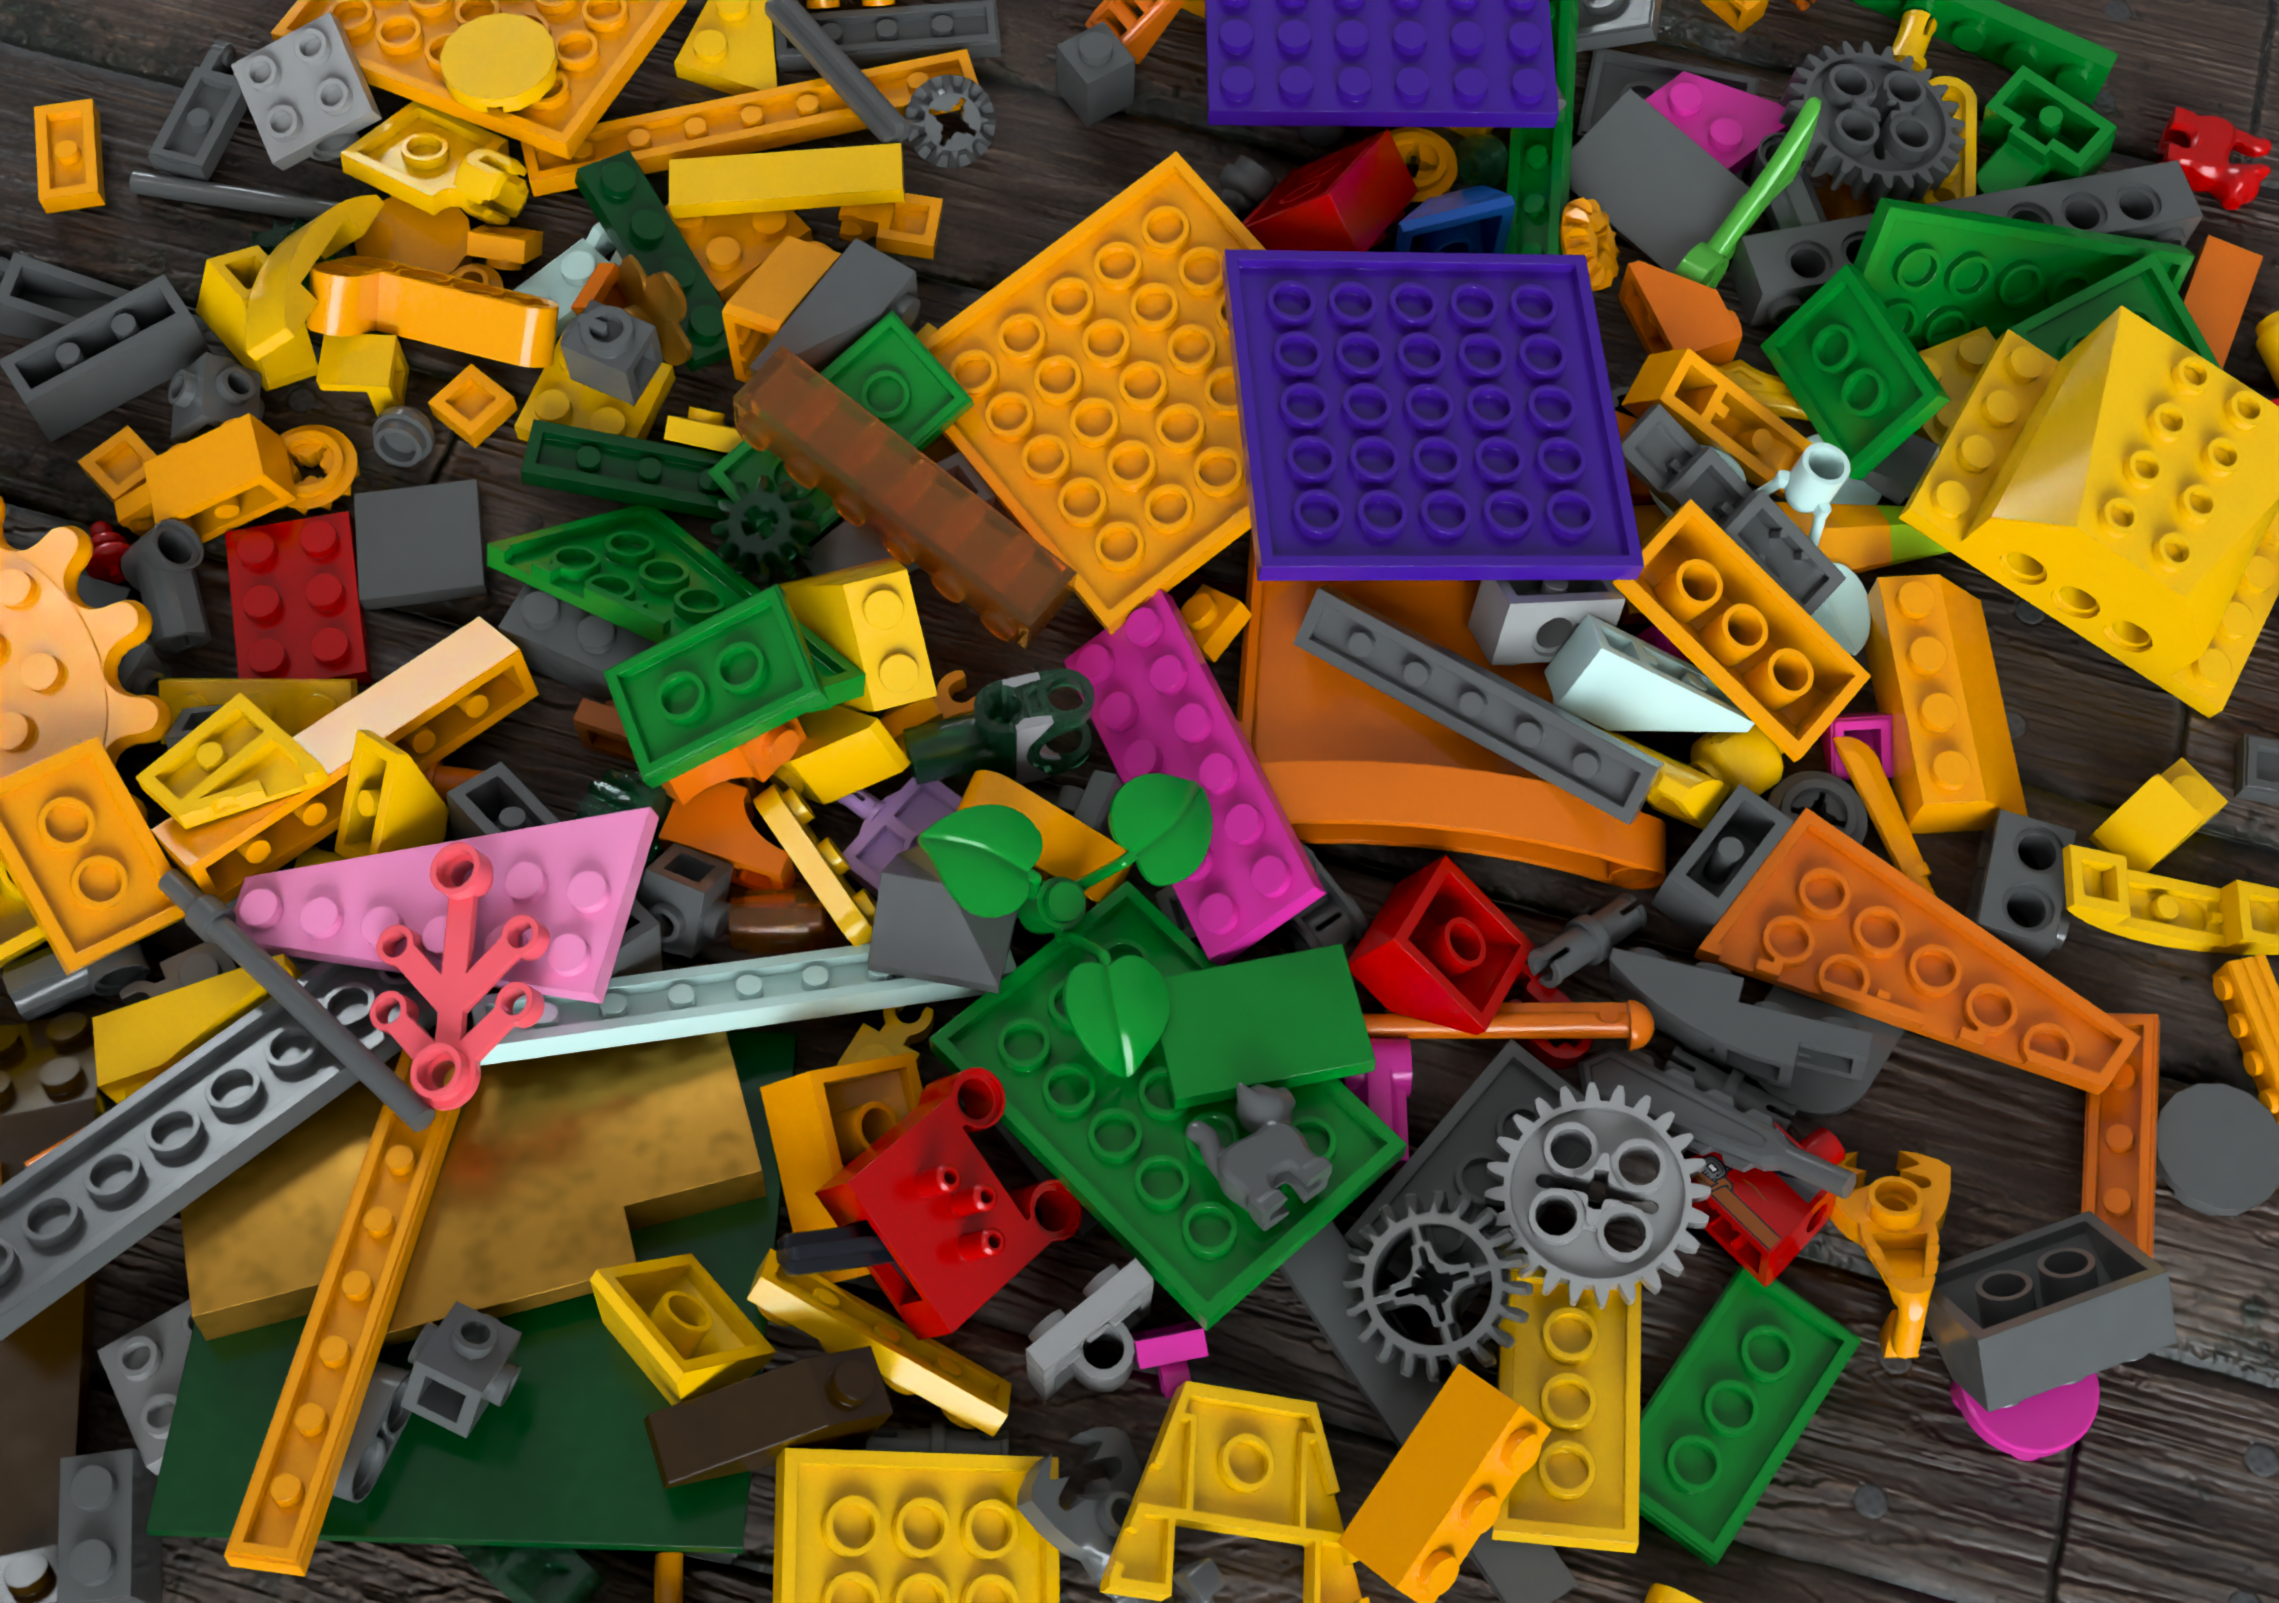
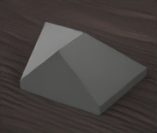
M920 845L900 852L881 872L868 956V970L999 994L1018 909L997 918H982L973 915L957 904L946 891L933 863Z

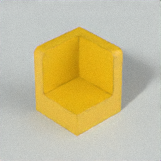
M323 335L316 376L317 384L321 390L367 392L377 417L386 408L397 405L404 406L409 366L397 335Z

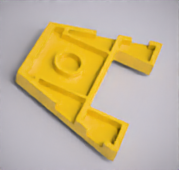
M1185 1381L1178 1386L1101 1578L1100 1593L1163 1601L1172 1596L1175 1526L1302 1545L1304 1547L1303 1603H1370L1369 1597L1362 1598L1353 1563L1359 1560L1337 1543L1344 1533L1335 1494L1340 1492L1317 1403Z

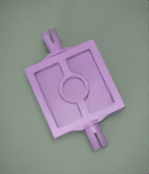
M920 768L901 790L885 797L881 801L866 789H861L838 799L837 801L840 804L845 805L864 820L859 835L843 852L851 866L845 873L875 897H878L882 870L898 853L919 846L917 842L918 836L941 818L956 812L962 798L923 768Z

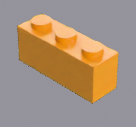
M1459 1363L1337 1543L1391 1586L1417 1603H1435L1438 1597L1449 1590L1454 1584L1461 1563L1480 1535L1489 1530L1495 1523L1500 1513L1502 1502L1521 1474L1528 1471L1534 1465L1540 1455L1542 1443L1552 1429L1517 1402Z

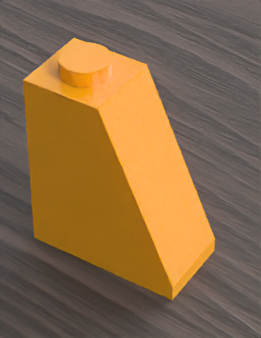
M787 235L727 301L722 310V317L736 380L753 385L750 365L840 258L841 253L833 251L829 246L821 242H806Z

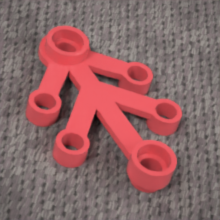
M463 842L451 843L442 848L434 857L430 867V879L433 886L449 897L442 971L425 955L422 936L404 925L397 924L386 928L379 936L376 945L378 957L386 964L400 970L438 1012L435 1039L417 1022L419 1018L417 1004L409 997L397 991H386L378 995L373 1001L369 1012L372 1025L378 1030L391 1035L413 1059L410 1069V1080L415 1093L431 1108L439 1111L454 1110L468 1102L480 1083V1062L514 1026L528 1028L537 1023L545 1007L543 996L539 991L520 981L510 982L497 994L495 1007L466 1034L468 1013L520 959L523 961H533L540 958L549 946L550 934L547 927L533 917L525 914L514 916L504 925L500 939L472 967L478 899L487 894L492 886L493 867L486 855ZM473 869L470 878L462 885L465 874ZM532 928L530 941L525 946L519 948L520 936L524 931ZM407 938L405 951L395 957L396 946L401 940ZM526 995V1006L520 1013L514 1015L513 1006L515 1001L519 997ZM400 1004L401 1010L398 1018L389 1024L388 1015L391 1009ZM455 1067L452 1079L444 1086L446 1073Z

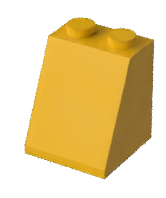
M894 557L778 584L785 591L796 619L866 674L864 696L837 704V706L853 711L876 712L938 696L908 571Z

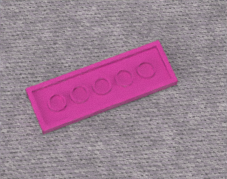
M1159 589L1141 608L1133 611L1127 618V621L1111 636L1104 629L1063 660L1123 784L1144 774L1161 773L1196 781L1207 794L1213 818L1212 836L1207 854L1195 872L1186 879L1172 884L1209 961L1219 966L1225 965L1327 894L1176 602L1170 594Z

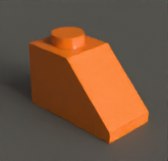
M1640 260L1628 263L1618 299L1648 355L1688 347L1709 364L1721 366L1733 362L1742 340V327L1736 313L1726 308L1716 289Z

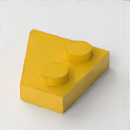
M708 0L674 62L677 78L732 95L778 87L773 34L774 25L765 14V3L769 0Z
M241 692L135 777L142 789L185 829L323 785L330 779L324 766Z

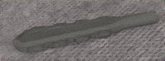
M1613 1046L1578 1061L1582 1095L1585 1096L1589 1082H1595L1601 1101H1610L1618 1085L1624 1086L1625 1105L1634 1108L1645 1095L1650 1096L1651 1103L1647 1116L1655 1121L1661 1115L1672 1111L1675 1116L1667 1133L1675 1137L1691 1133L1694 1138L1687 1149L1691 1152L1705 1156L1714 1151L1722 1155L1726 1166L1742 1172H1747L1753 1168L1762 1171L1781 1170L1843 1199L1848 1198L1855 1187L1857 1179L1855 1173L1790 1145L1784 1135L1775 1129L1772 1117L1756 1109L1744 1113L1737 1110L1732 1097L1716 1089L1707 1092L1698 1090L1694 1078L1674 1068L1664 1072L1657 1069L1654 1059L1639 1050L1628 1051V1049L1622 1051Z

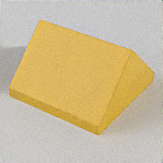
M692 1253L597 1269L590 1278L603 1324L672 1406L748 1379L769 1363L777 1352Z

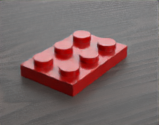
M349 511L225 532L238 679H357V685L373 683L365 612L359 601L355 524Z

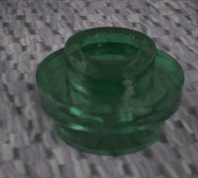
M1472 134L1460 141L1456 147L1455 154L1458 172L1466 183L1472 187L1485 185L1494 188L1502 182L1505 172L1508 170L1509 154L1500 139L1491 134Z

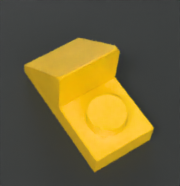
M2181 757L2161 775L2155 774L2088 839L2100 851L2126 856L2127 869L2148 873L2219 813L2229 801Z

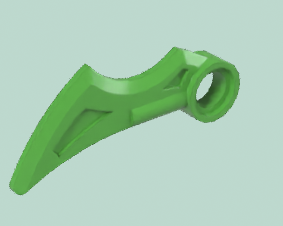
M1811 97L1805 102L1785 138L1748 192L1741 197L1709 242H1700L1692 248L1680 262L1674 274L1713 289L1717 287L1728 268L1729 261L1735 255L1741 236H1746L1765 208L1794 180L1814 134L1822 100L1817 97Z

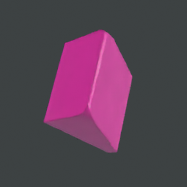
M1882 712L1840 713L1822 733L1821 741L1827 773L1842 780H1851L1833 741V738L1846 736L1856 738L1867 744L1879 758L1886 777L1893 778L1892 715Z

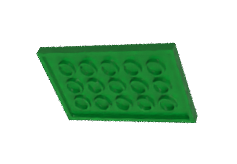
M1128 880L1084 914L1081 921L1072 927L1073 932L1106 948L1110 953L1112 962L1122 956L1136 955L1150 962L1161 973L1162 977L1218 967L1217 964L1209 961L1206 954ZM1054 938L1001 981L999 994L986 992L929 1038L930 1050L953 1074L968 1068L982 1067L991 1071L1000 1080L1005 1091L1006 1105L999 1121L1056 1179L1061 1181L1063 1186L1207 1331L1404 1157L1407 1144L1339 1079L1287 1088L1296 1101L1292 1113V1125L1302 1133L1309 1149L1316 1156L1326 1157L1332 1164V1174L1329 1176L1326 1188L1306 1203L1302 1202L1290 1185L1285 1183L1279 1186L1277 1189L1282 1191L1288 1198L1283 1205L1288 1209L1289 1214L1270 1229L1263 1231L1250 1217L1246 1209L1234 1203L1224 1194L1218 1180L1206 1166L1199 1146L1186 1135L1187 1126L1196 1120L1212 1126L1225 1149L1231 1144L1251 1135V1133L1243 1128L1234 1112V1106L1237 1104L1238 1099L1234 1098L1175 1110L1159 1041H1157L1135 1073L1127 1078H1118L1100 1066L1088 1054L1075 1036L1067 1020L1062 1000L1065 978L1070 969L1081 963H1098L1094 956L1067 942L1060 944Z

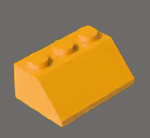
M914 1052L812 1070L760 1087L793 1233L838 1227L815 1195V1192L918 1106L923 1089ZM867 1267L818 1273L817 1275L832 1283L871 1273Z

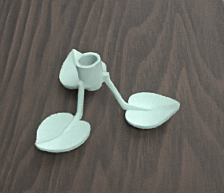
M1815 434L1806 438L1813 444L1805 449L1791 471L1779 470L1774 479L1757 490H1763L1769 496L1778 489H1784L1786 501L1794 510L1801 513H1813L1814 519L1808 538L1818 547L1825 520L1832 511L1830 504L1877 505L1882 494L1862 480L1849 478L1851 467L1847 456L1838 447L1824 443L1820 435ZM1700 445L1702 448H1704V447H1711V446ZM1712 447L1746 483V478L1740 465L1728 453ZM1650 491L1654 501L1667 517L1672 515L1673 512ZM1833 563L1846 579L1811 617L1846 652L1856 656L1866 644L1870 632L1871 613L1867 592L1857 575L1847 566Z

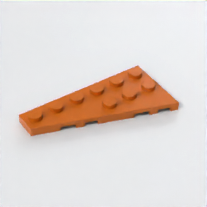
M1807 807L1693 956V958L1723 966L1728 970L2096 1095L2101 1094L2109 1086L2141 1039L2139 1035Z

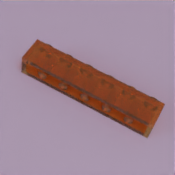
M783 345L733 396L736 430L751 447L761 452L767 448L785 462L784 467L786 471L800 485L807 489H813L816 486L833 499V506L845 520L856 527H861L865 524L882 537L883 546L895 559L905 565H910L914 562L932 576V584L944 597L954 603H960L963 600L980 613V620L983 625L997 638L1006 642L1012 638L1026 649L1072 596L1077 576L1075 570Z

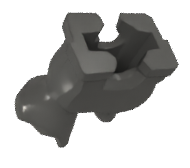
M1240 1082L1236 1085L1238 1102L1234 1106V1112L1243 1128L1251 1133V1135L1231 1144L1225 1149L1213 1127L1198 1120L1191 1122L1187 1126L1186 1135L1199 1146L1206 1166L1218 1180L1224 1194L1234 1203L1246 1209L1254 1222L1263 1231H1266L1289 1214L1288 1209L1283 1205L1288 1198L1277 1188L1285 1183L1290 1185L1302 1202L1306 1203L1326 1188L1329 1176L1332 1174V1164L1326 1157L1316 1156L1309 1149L1302 1133L1292 1125V1113L1296 1101L1287 1088H1272L1262 1084L1249 1088Z

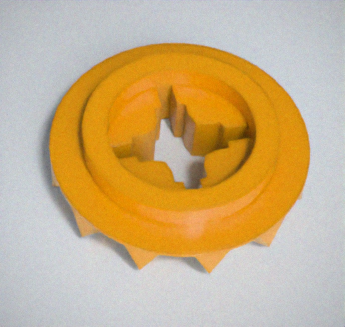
M1403 127L1389 131L1406 166L1407 163H1410L1411 156H1417L1415 164H1418V173L1416 178H1413L1418 192L1404 209L1412 202L1423 203L1430 197L1449 193L1458 172L1457 157L1450 144L1438 134L1423 128Z
M1584 197L1568 202L1564 208L1560 224L1561 249L1563 255L1586 256L1592 291H1598L1611 287L1613 278L1618 276L1619 266L1616 258L1620 255V251L1614 239L1616 232L1612 231L1609 225V215L1601 211V207L1595 199L1586 200Z
M304 425L279 435L285 442L298 500L280 507L281 509L286 507L295 508L305 516L309 509L322 507L330 511L332 502L341 495L351 497V484L354 478L361 475L358 466V454L352 442L343 433L328 426ZM294 462L301 467L305 465L310 468H314L320 462L319 465L326 477L316 478L309 475L303 480Z

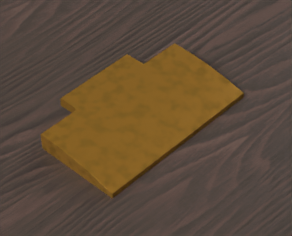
M706 962V963L697 964V965H693V966H689V967H696V966L708 965V963ZM473 1019L467 1020L466 1034L474 1028ZM432 1028L427 1032L435 1039L436 1028ZM726 1031L480 1066L481 1079L479 1086L471 1099L461 1107L381 1348L417 1339L428 1322L440 1326L456 1301L482 1314L499 1318L591 1294L593 1289L590 1278L597 1269L637 1262L630 1231L767 1196L763 1172ZM402 1050L384 1062L393 1072H395ZM361 1081L355 1083L180 1211L191 1314L206 1341L310 1313L383 1106V1102Z

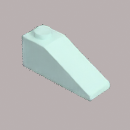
M1587 614L1544 670L1555 706L1581 720H1587L1608 731L1748 732L1755 724L1699 668L1590 614Z

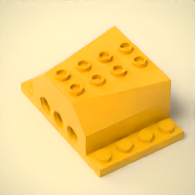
M2122 305L2060 361H2057L2008 329L1995 342L1901 512L1899 519L2201 714L2211 718L2224 709L2279 595V406Z

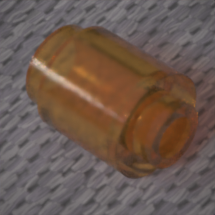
M811 887L747 890L746 897H732L730 900L732 905L729 909V927L734 950L748 949L750 955L800 953L814 951L816 939L826 938V908L820 900H814Z

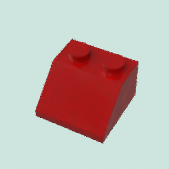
M1444 855L1396 884L1347 962L1350 972L1390 1012L1479 1035L1489 1027L1535 945Z

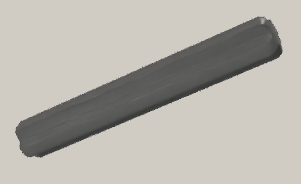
M769 0L766 2L765 14L882 144L901 143L902 145L903 140L907 139L911 134L910 124L797 0Z

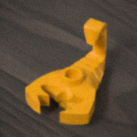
M1858 1151L1846 1153L1845 1160L1838 1164V1166L1855 1173L1857 1176L1856 1184L1848 1198L1843 1199L1836 1195L1830 1219L1848 1239L1862 1246L1865 1254L1874 1264L1886 1286H1888L1891 1298L1898 1307V1309H1893L1879 1332V1343L1883 1358H1918L1926 1313L1936 1279L1934 1275L1937 1273L1939 1263V1232L1943 1227L1949 1202L1951 1166L1939 1159L1923 1154L1899 1151L1896 1170L1900 1171V1176L1882 1177L1864 1187L1866 1170L1856 1168Z

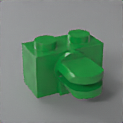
M2022 65L1985 106L1980 140L1996 151L1977 171L1976 195L2033 186L2043 182L2050 183L2095 175L2109 160L2117 126Z

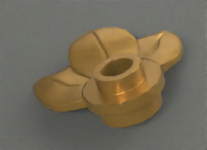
M633 255L626 256L619 270V281L627 301L625 308L622 310L635 318L656 326L663 359L668 364L678 366L685 363L692 357L693 349L690 340L680 325L686 316L687 305L679 282L666 271L657 272L648 277Z

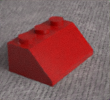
M1387 129L1293 169L1252 211L1242 224L1266 250L1367 252L1387 237L1385 233L1387 227L1398 222L1406 215L1403 209L1416 195L1418 189Z

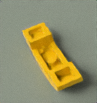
M377 194L358 196L338 203L286 237L267 257L253 284L246 314V353L254 361L259 360L297 335L318 303L313 295L301 284L320 255L326 260L365 234L385 204Z
M2072 844L2062 849L2066 909L2090 925L2132 940L2176 949L2237 955H2279V888L2241 880H2235L2222 888H2216L2127 869V858L2123 855Z

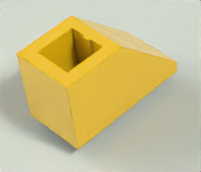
M259 245L206 260L196 313L244 367L261 373V386L267 392L316 376L318 364L305 323L294 338L259 360L254 361L246 353L245 326L248 301L259 270L268 257Z

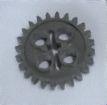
M1842 41L1837 52L1825 45L1817 57L1811 54L1807 55L1801 67L1795 69L1785 87L1787 90L1780 100V105L1785 107V110L1779 118V123L1791 128L1805 102L1811 97L1819 98L1822 100L1817 124L1803 161L1812 159L1816 163L1811 175L1813 177H1818L1825 173L1831 175L1830 189L1833 191L1839 189L1844 183L1851 186L1853 200H1858L1864 191H1869L1876 205H1878L1880 197L1885 198L1888 193L1895 200L1905 201L1909 194H1911L1919 201L1924 198L1929 189L1937 191L1960 160L1958 154L1964 147L1966 140L1959 137L1966 125L1964 121L1953 118L1960 107L1959 103L1943 101L1942 97L1948 90V86L1946 84L1932 86L1928 82L1933 72L1930 68L1918 73L1912 70V56L1909 55L1901 62L1893 59V50L1890 46H1887L1881 55L1874 54L1871 44L1868 41H1864L1860 50L1856 53L1847 41Z

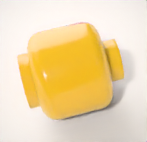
M1754 724L1748 732L1706 733L1692 744L1690 752L1691 763L1688 766L1731 787L1721 803L1723 806L1740 783L1758 796L1779 783L1784 769L1781 756L1784 752Z

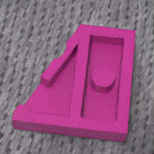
M1686 71L1680 73L1645 99L1647 103L1734 175L1754 161L1759 144L1767 135L1775 132L1788 133L1790 126L1779 123V118L1785 110V107L1779 103Z

